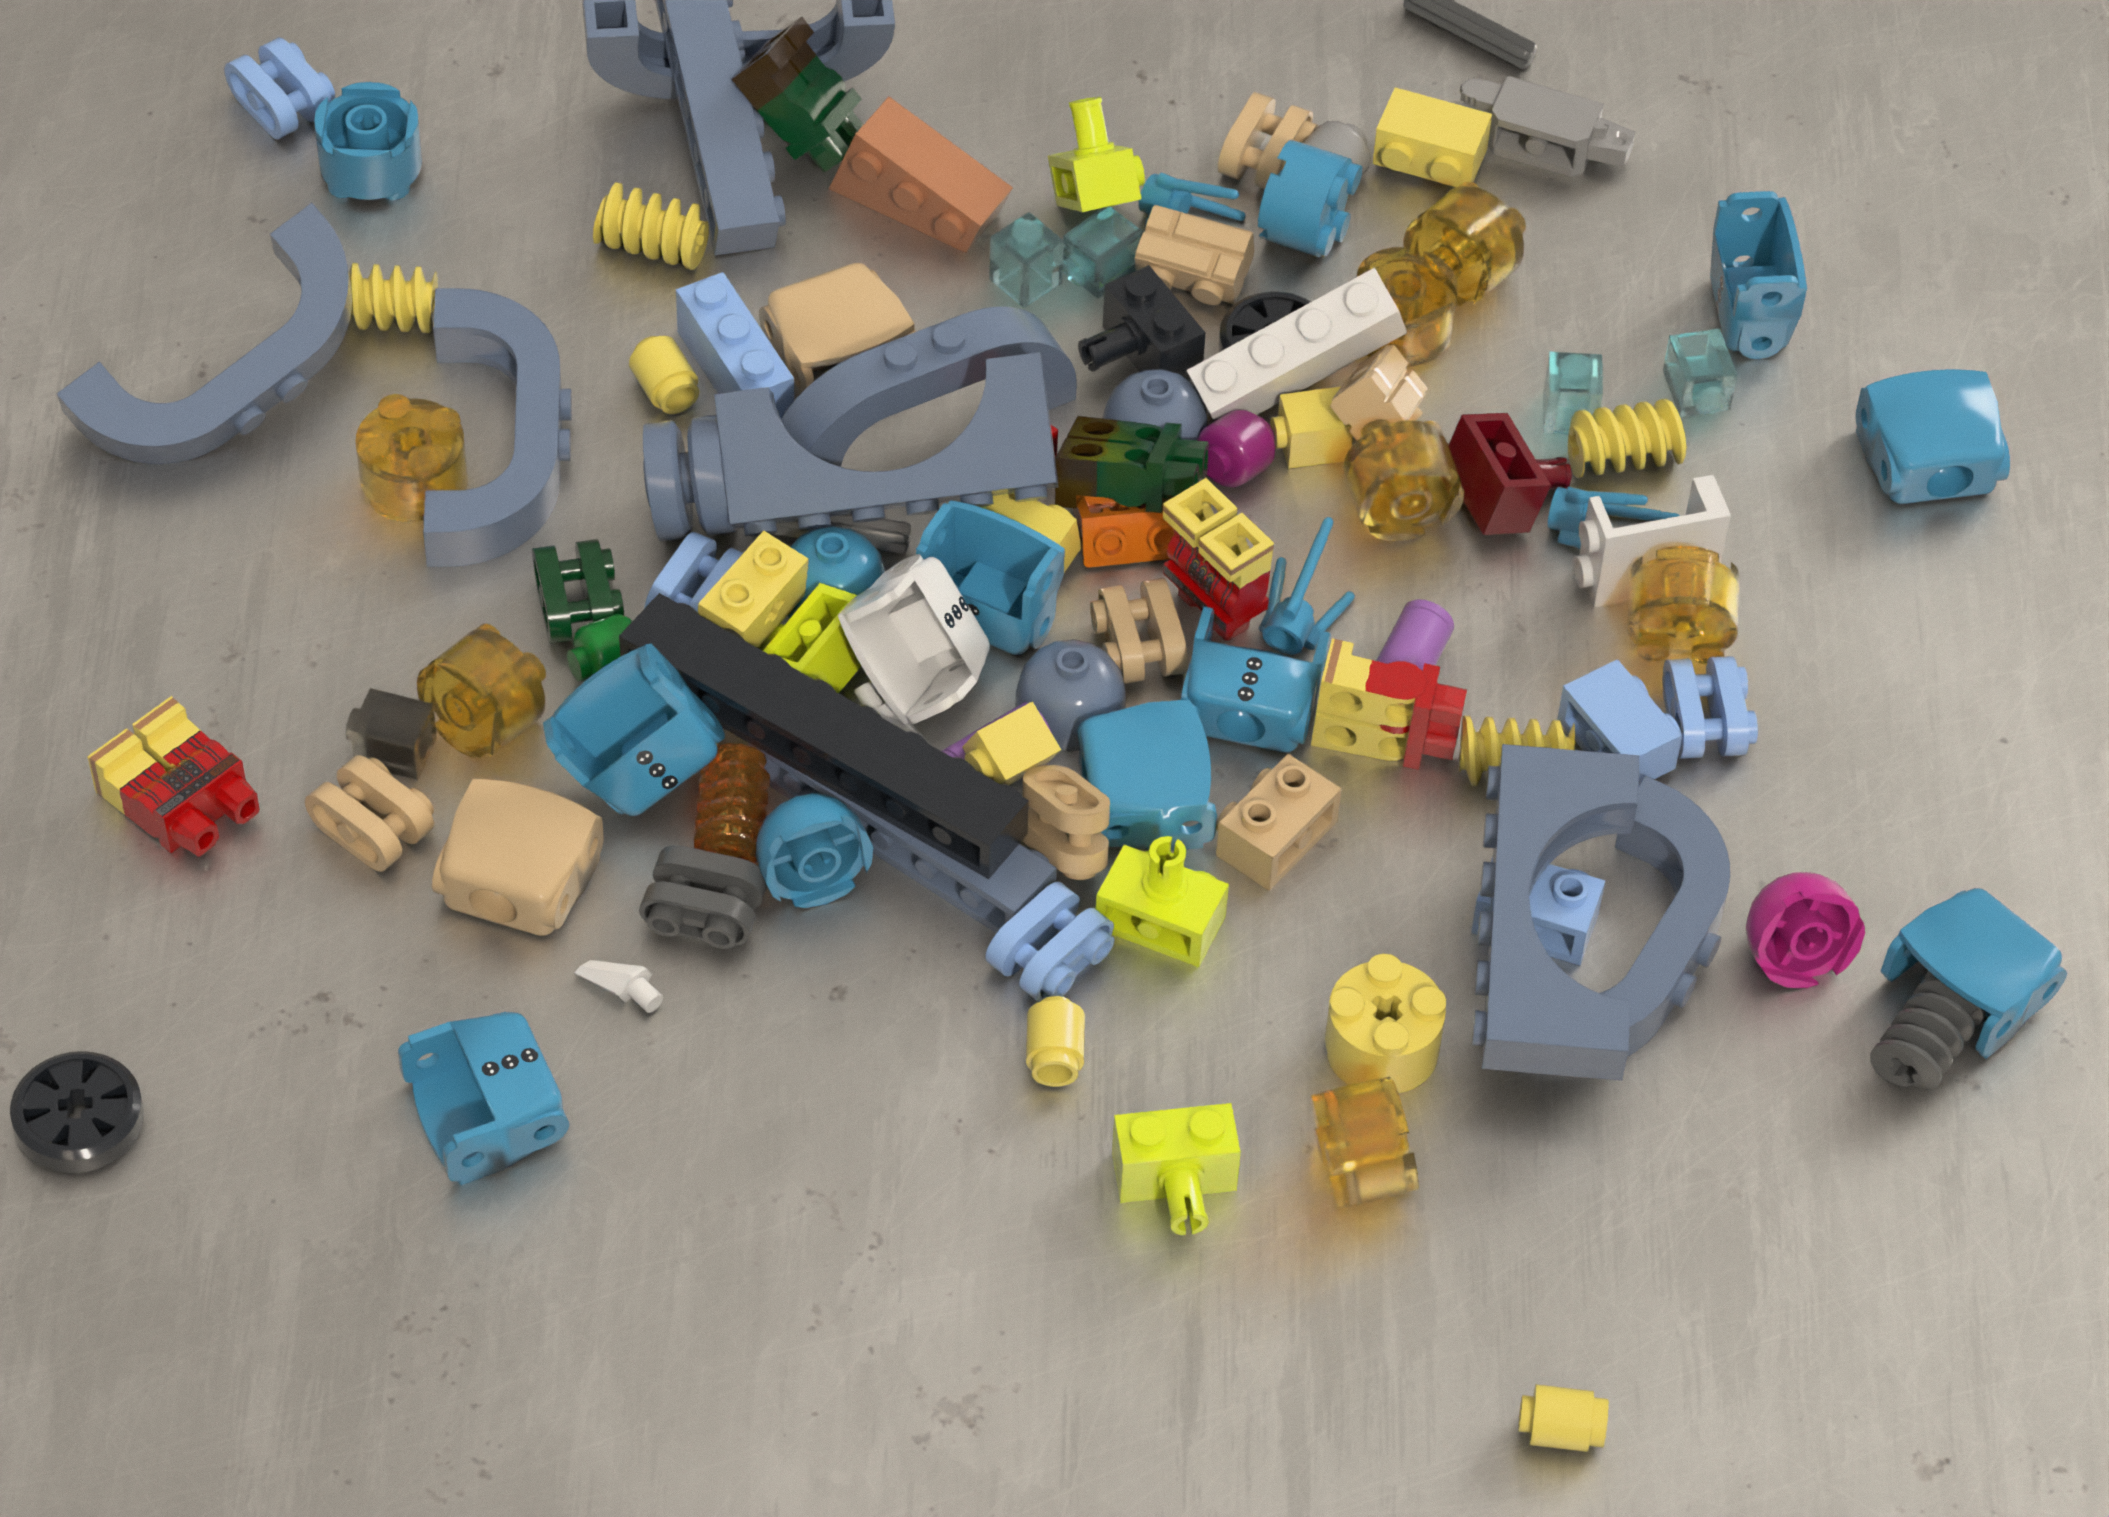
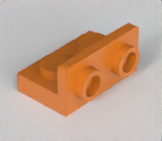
M1082 496L1077 508L1073 509L1075 519H1077V525L1081 533L1082 560L1086 567L1170 559L1167 554V548L1174 536V528L1163 519V511L1162 513L1146 512V503L1137 507H1127L1120 505L1113 498Z

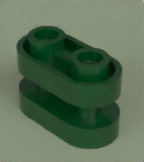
M598 539L575 542L576 559L562 561L558 560L555 545L532 548L535 582L550 644L572 641L571 624L587 621L592 623L616 614L624 615L620 589L610 590L608 582L615 580L611 549H601ZM580 580L584 600L568 602L564 582Z

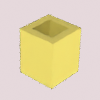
M1340 387L1280 394L1278 416L1271 417L1270 427L1275 437V449H1283L1288 469L1350 461L1353 435L1350 433L1352 426L1350 424L1344 425L1330 407L1332 399Z
M1033 701L978 730L962 746L966 753L965 761L970 763L976 771L999 784L1008 785L1023 778L1026 771L1037 766L1046 765L1061 751Z

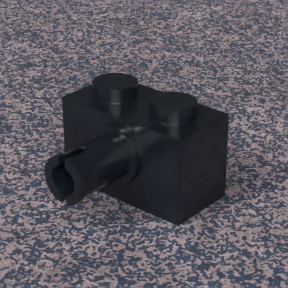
M1150 265L1105 284L1102 325L1105 331L1088 339L1084 338L1078 343L1080 357L1085 365L1088 364V369L1092 372L1127 356L1139 372L1163 369L1178 373L1190 381L1191 378L1187 370L1204 361L1206 332Z

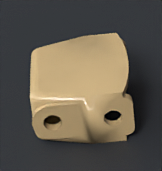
M853 263L777 289L769 295L768 305L759 309L762 331L794 377L795 398L814 382V371L843 362L864 351L916 332L915 324L899 298L881 281L875 271L870 270L861 263Z
M472 779L456 810L449 837L437 859L432 878V890L443 895L444 903L454 911L538 936L549 935L563 925L570 909L585 892L600 861V853L604 842L602 817L567 798L539 788L502 780Z

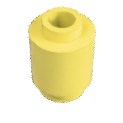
M650 336L637 344L630 356L629 367L651 403L667 414L681 413L690 408L699 397V380L675 340L669 336Z
M1047 997L1031 1006L1027 1012L1026 1064L1032 1071L1033 1079L1042 1085L1060 1087L1073 1083L1078 1078V1071L1084 1066L1085 1013L1080 1006L1065 997Z
M1535 1384L1533 1396L1522 1395L1518 1432L1529 1433V1445L1583 1452H1588L1589 1446L1603 1448L1607 1431L1609 1400L1594 1397V1391Z

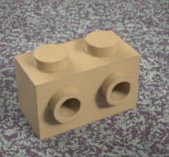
M1287 754L1273 769L1267 767L1258 774L1251 786L1250 792L1239 803L1233 801L1223 809L1216 822V830L1218 831L1216 856L1270 891L1338 822L1342 788L1292 755Z

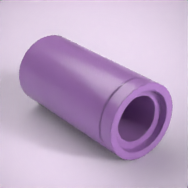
M1422 599L1409 601L1404 606L1376 661L1387 664L1395 661H1406L1418 666L1421 670H1423L1424 663L1436 665L1454 631L1452 617L1444 608L1431 601Z

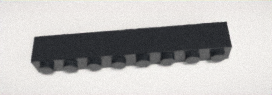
M659 593L619 635L620 657L646 644H652L679 671L691 691L711 710L723 729L987 879L991 878L1028 834L1029 800L1022 797L1015 788L1008 784L995 782L976 771L964 759L953 758L928 744L921 735L912 731L906 732L883 719L873 708L866 705H858L837 693L825 681L814 680L792 668L782 657L776 654H768L751 645L734 630L719 627L700 616L694 608L685 603H677Z

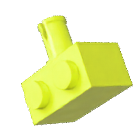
M1100 96L1069 102L1078 147L1071 151L1047 155L1056 205L1059 207L1086 212L1141 200L1139 186H1144L1145 184L1143 164L1138 155H1133L1132 148L1108 142L1101 105L1102 98Z
M819 583L785 625L779 624L759 649L768 654H776L782 657L792 668L814 680L825 681L837 693H840L861 667L838 618V614L857 595Z
M1170 836L1154 840L1150 845L1149 851H1140L1123 845L1096 895V910L1113 922L1114 929L1112 935L1200 967L1226 918L1229 884L1217 880L1207 872L1193 871L1185 868L1186 848L1179 839L1175 843L1174 853L1171 852L1172 837Z
M1232 1103L1114 1115L1112 1159L1120 1203L1167 1198L1171 1219L1170 1227L1175 1234L1186 1235L1184 1220L1188 1216L1191 1233L1196 1234L1203 1231L1208 1226L1209 1221L1205 1213L1202 1195L1237 1191L1241 1150Z

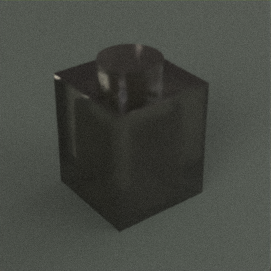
M370 688L361 708L355 707L351 711L346 725V739L352 742L353 757L361 755L368 759L376 758L387 767L391 774L418 780L437 739L434 705Z

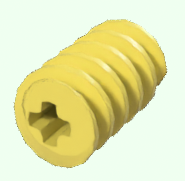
M615 182L608 195L603 198L598 209L593 227L594 244H599L604 240L607 247L612 249H619L624 245L625 250L630 254H638L643 250L644 255L648 259L657 260L663 256L664 261L670 265H677L682 260V264L686 269L695 270L707 247L709 223L708 221L700 220V204L692 203L687 214L684 216L681 215V200L678 198H673L668 208L662 210L661 194L653 193L647 205L642 204L641 188L635 187L628 199L625 200L623 199L622 183Z
M352 263L349 270L352 289L350 321L352 316H354L359 329H368L373 317H375L379 330L387 331L391 327L394 318H396L400 331L409 332L416 318L422 333H430L434 327L435 288H438L436 271L431 282H426L421 266H416L410 281L404 280L401 266L395 265L388 280L383 279L380 265L373 264L369 277L363 278L359 264Z
M1660 399L1656 401L1654 406L1646 401L1639 402L1634 406L1633 410L1627 404L1616 406L1613 412L1607 407H1600L1595 409L1592 415L1584 409L1576 411L1571 418L1568 434V455L1573 475L1576 478L1583 477L1585 462L1591 463L1595 475L1598 476L1604 474L1606 459H1610L1616 473H1620L1625 469L1626 456H1631L1634 467L1637 470L1645 468L1646 455L1648 453H1651L1657 467L1665 466L1667 451L1672 452L1674 460L1678 465L1683 463L1686 456L1687 445L1684 427L1676 407L1668 399Z
M1464 715L1462 716L1459 774L1461 770H1466L1471 786H1478L1483 772L1488 771L1489 765L1499 766L1502 744L1574 750L1575 724L1573 723L1568 736H1565L1560 720H1552L1546 735H1543L1538 720L1529 719L1524 733L1520 734L1515 718H1507L1501 733H1498L1493 717H1485L1479 732H1475L1471 717Z

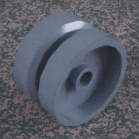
M717 414L694 417L691 420L687 433L688 452L685 451L682 433L673 420L643 425L645 489L659 541L683 539L690 534L693 528V503L696 506L699 523L708 535L730 533L737 530L730 525Z

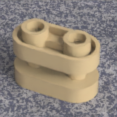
M1254 92L1224 141L1218 160V173L1239 180L1248 167L1257 170L1256 186L1265 189L1270 173L1278 175L1286 164V161L1278 159L1284 145L1291 139L1303 143L1319 126L1313 123V112L1291 105L1283 118L1274 115L1276 100ZM1267 134L1272 135L1264 151L1259 149Z
M1165 578L1142 581L1140 585L1141 598L1128 600L1122 585L1100 588L1098 590V600L1090 601L1093 629L1096 634L1104 632L1106 642L1103 643L1102 649L1109 654L1121 669L1124 684L1143 681L1145 679V663L1158 662L1164 677L1187 673L1188 656L1185 637ZM1145 620L1150 637L1149 641H1140L1135 621Z
M361 755L354 756L337 771V780L341 789L332 783L324 782L305 798L306 810L316 826L367 866L379 872L385 871L402 856V846L398 838L406 843L416 844L434 828L432 816L434 808L427 796L416 788H407L395 779L387 767L376 758L368 759Z
M1043 765L1026 771L1023 775V797L1029 800L1030 809L1028 810V834L1022 840L1023 843L1030 849L1042 853L1048 858L1050 864L1070 879L1086 880L1094 877L1096 873L1103 871L1108 865L1109 841L1101 832L1109 826V798L1078 773L1067 767Z

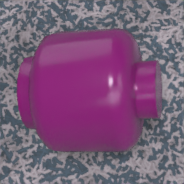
M1236 409L1206 426L1197 438V441H1207L1209 443L1208 471L1206 475L1224 487L1236 488L1247 483L1267 470L1275 458L1273 430L1263 418L1248 410Z

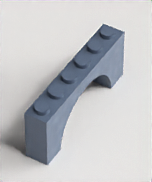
M1040 352L986 359V380L983 396L976 413L964 431L950 445L934 456L917 464L890 471L871 472L846 469L830 464L809 453L786 430L776 408L774 394L769 387L714 394L730 525L735 529L744 528L745 536H759L763 531L769 534L777 533V523L798 521L799 529L831 526L830 517L852 514L854 523L885 519L884 510L906 507L908 516L932 514L939 510V503L949 502L950 500H960L963 503L986 507L994 505L993 496L1014 493L1016 502L1035 501L1048 498L1047 489L1059 488L1043 359Z
M1502 744L1499 766H1488L1486 800H1496V814L1486 813L1483 847L1494 848L1493 862H1483L1480 896L1491 897L1490 911H1480L1478 945L1488 946V961H1477L1475 995L1486 997L1485 1011L1475 1010L1472 1032V1045L1483 1046L1482 1069L1623 1080L1629 1051L1630 1000L1616 999L1588 989L1568 976L1553 961L1536 933L1531 917L1529 896L1536 881L1546 867L1567 849L1580 842L1603 835L1632 834L1638 804L1639 755Z

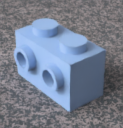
M1618 659L1563 685L1557 720H1560L1561 725L1568 733L1573 723L1575 724V741L1583 751L1639 755L1638 787L1645 776L1656 779L1676 769L1682 740L1679 725L1670 714L1662 712L1650 698L1641 679L1635 675L1632 676Z
M1549 864L1542 872L1529 896L1530 910L1536 933L1550 957L1581 966L1599 915L1605 880L1592 877L1580 870H1568ZM1480 892L1476 900L1471 933L1478 935L1480 911H1490L1491 897L1480 896Z

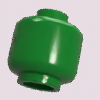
M616 614L583 625L576 630L573 639V649L568 650L567 660L570 671L578 682L586 681L600 669L620 657L619 635L632 622L630 618L622 614Z

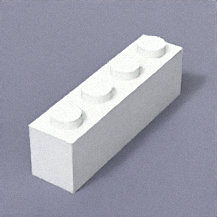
M1372 268L1193 366L1187 372L1213 421L1236 409L1248 410L1258 415L1278 404L1280 394L1300 392L1401 337L1407 331L1396 304L1376 269Z

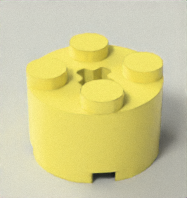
M1391 954L1375 955L1369 962L1355 966L1347 971L1334 985L1329 1000L1325 1045L1331 1069L1343 1082L1366 1093L1377 1094V1089L1396 1088L1397 1094L1408 1092L1420 1086L1431 1076L1437 1065L1446 1014V998L1444 993L1424 972L1411 965L1402 963Z

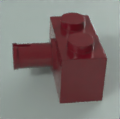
M1508 413L1461 415L1441 461L1483 535L1530 533L1548 491H1556L1557 487L1568 489L1572 479L1571 466L1566 464V458L1535 459Z

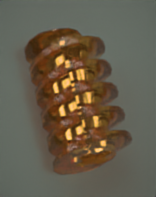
M727 743L718 745L716 757L700 770L697 814L695 816L696 831L693 838L694 848L745 859L758 866L756 860L757 837L759 829L767 816L765 808L769 802L767 789L770 787V774L764 768L767 763L766 755L757 748L744 744Z

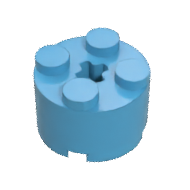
M361 82L341 88V96L330 102L328 97L322 101L315 113L314 124L320 172L328 184L329 192L337 198L351 197L363 200L381 198L399 200L405 197L410 191V185L417 178L422 167L418 111L413 102L410 100L409 104L401 98L400 90L377 82Z
M1291 139L1284 145L1278 156V159L1286 161L1284 168L1278 175L1270 173L1264 190L1258 216V227L1265 230L1259 234V237L1316 257L1327 256L1334 241L1341 243L1347 233L1351 214L1345 212L1344 209L1348 195H1354L1358 188L1363 167L1353 163L1351 158Z

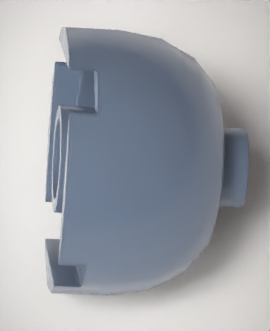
M1163 369L1143 370L1129 375L1112 390L1103 413L1104 419L1152 424L1162 429L1166 423L1182 424V439L1197 441L1201 431L1208 426L1206 406L1195 386L1180 374Z
M1076 639L1055 641L1040 648L1023 666L1016 689L1015 706L1033 701L1038 711L1048 723L1052 735L1061 750L1067 752L1079 751L1077 730L1085 719L1094 715L1106 714L1126 708V692L1122 672L1106 651L1090 642Z

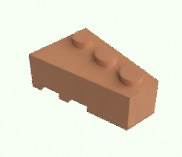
M889 96L855 134L829 187V190L965 253L968 252L999 215L1013 189L1012 186Z

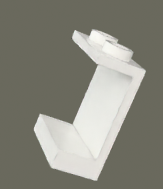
M1714 475L1693 478L1686 515L1613 528L1600 496L1589 497L1586 519L1579 524L1581 548L1579 556H1575L1573 559V571L1578 586L1580 588L1586 587L1594 608L1717 585L1731 514Z

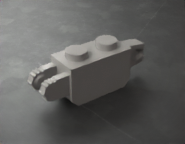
M1507 76L1503 85L1488 80L1482 81L1480 78L1475 79L1473 77V79L1468 78L1460 86L1461 101H1464L1461 106L1492 114L1488 147L1493 155L1572 177L1584 173L1589 160L1625 166L1632 152L1635 131L1602 118L1604 103Z

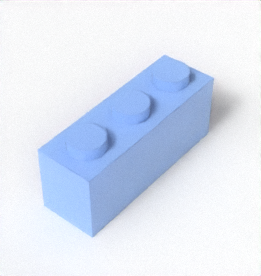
M724 272L676 289L677 332L716 392L726 393L769 387L774 394L776 408L782 419L787 409L794 402V377Z

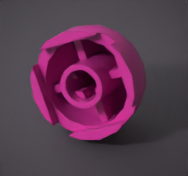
M1793 872L1776 878L1761 889L1751 903L1746 922V934L1753 957L1771 981L1786 988H1810L1819 985L1818 981L1812 978L1813 976L1826 974L1830 970H1833L1837 976L1850 965L1860 952L1865 936V926L1860 917L1858 907L1836 881L1817 873Z

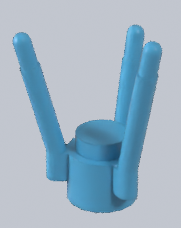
M1162 172L1159 175L1154 173L1147 179L1141 190V200L1138 203L1139 210L1149 214L1145 225L1155 205L1183 213H1188L1191 206L1238 221H1243L1246 218V214L1243 211L1191 195V193L1234 200L1239 197L1237 190L1177 179Z
M1557 487L1549 510L1548 528L1560 531L1558 543L1580 549L1579 524L1586 519L1589 497L1600 496L1607 515L1656 521L1680 515L1661 510L1626 506L1645 505L1648 502V498L1645 495Z
M1326 517L1323 520L1291 597L1285 598L1283 602H1280L1287 561L1283 557L1278 558L1276 561L1269 593L1268 609L1258 629L1262 632L1265 642L1281 653L1297 654L1301 652L1303 646L1309 650H1314L1321 631L1325 632L1355 598L1353 592H1346L1315 625L1314 610L1308 602L1303 600L1334 523L1330 517Z

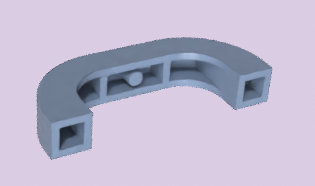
M583 0L582 8L587 57L591 67L598 76L614 87L633 94L652 98L678 99L663 33L651 30L638 22L635 0ZM837 0L834 8L825 17L809 24L814 33L806 42L825 67L835 70L844 82L850 80L876 64L889 49L895 30L892 0ZM782 30L742 31L743 50L739 51L742 64H746L768 40Z
M310 203L270 233L274 254L295 277L301 287L298 307L285 325L198 391L184 399L170 403H152L134 397L118 384L99 361L56 393L63 413L73 425L93 444L122 459L145 464L179 463L203 456L217 449L238 433L246 435L252 432L264 421L268 410L280 401L288 403L297 398L308 386V380L330 361L339 348L346 334L352 311V289L345 252L333 227L313 203Z
M435 288L433 328L437 363H478L488 365L506 374L516 385L514 454L507 469L495 480L477 488L467 490H425L423 535L427 567H456L486 562L515 550L532 538L550 517L559 495L561 461H571L570 429H562V421H572V390L562 389L560 357L552 334L546 325L529 309L509 298L487 291Z
M989 307L956 316L864 351L839 363L810 384L795 399L781 420L791 437L805 450L821 460L841 467L843 458L850 445L873 424L891 415L985 380L986 359L1040 352L1043 359L1049 410L1076 400L1077 379L1072 362L1045 324L1037 316L1026 310L1014 307Z
M1645 776L1638 787V804L1632 834H1617L1615 848L1658 869L1668 879L1676 896L1626 976L1614 987L1600 992L1602 995L1616 999L1630 1000L1628 1056L1637 1052L1656 1035L1674 1005L1680 1008L1686 1005L1697 981V977L1693 976L1699 964L1707 968L1713 961L1722 939L1717 933L1721 924L1730 883L1728 851L1719 830L1709 816L1691 799L1679 791L1648 776Z

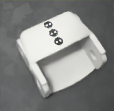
M916 554L902 560L884 572L870 588L854 597L838 614L844 633L862 668L880 696L904 725L918 723L947 710L953 704L961 701L977 683L990 650L988 637L942 562L934 557H928L923 560L920 554Z

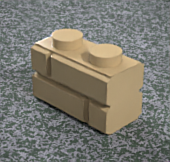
M1155 205L1151 210L1145 232L1141 236L1135 253L1136 270L1150 265L1170 290L1172 287L1189 291L1195 299L1202 303L1219 305L1221 301L1235 304L1254 257V235L1251 231Z
M1395 345L1384 346L1357 365L1335 394L1330 405L1344 425L1350 424L1352 426L1350 433L1363 450H1372L1381 443L1386 449L1391 448L1412 431L1410 425L1423 414L1418 405L1426 395L1427 387L1414 370L1406 369L1408 362Z

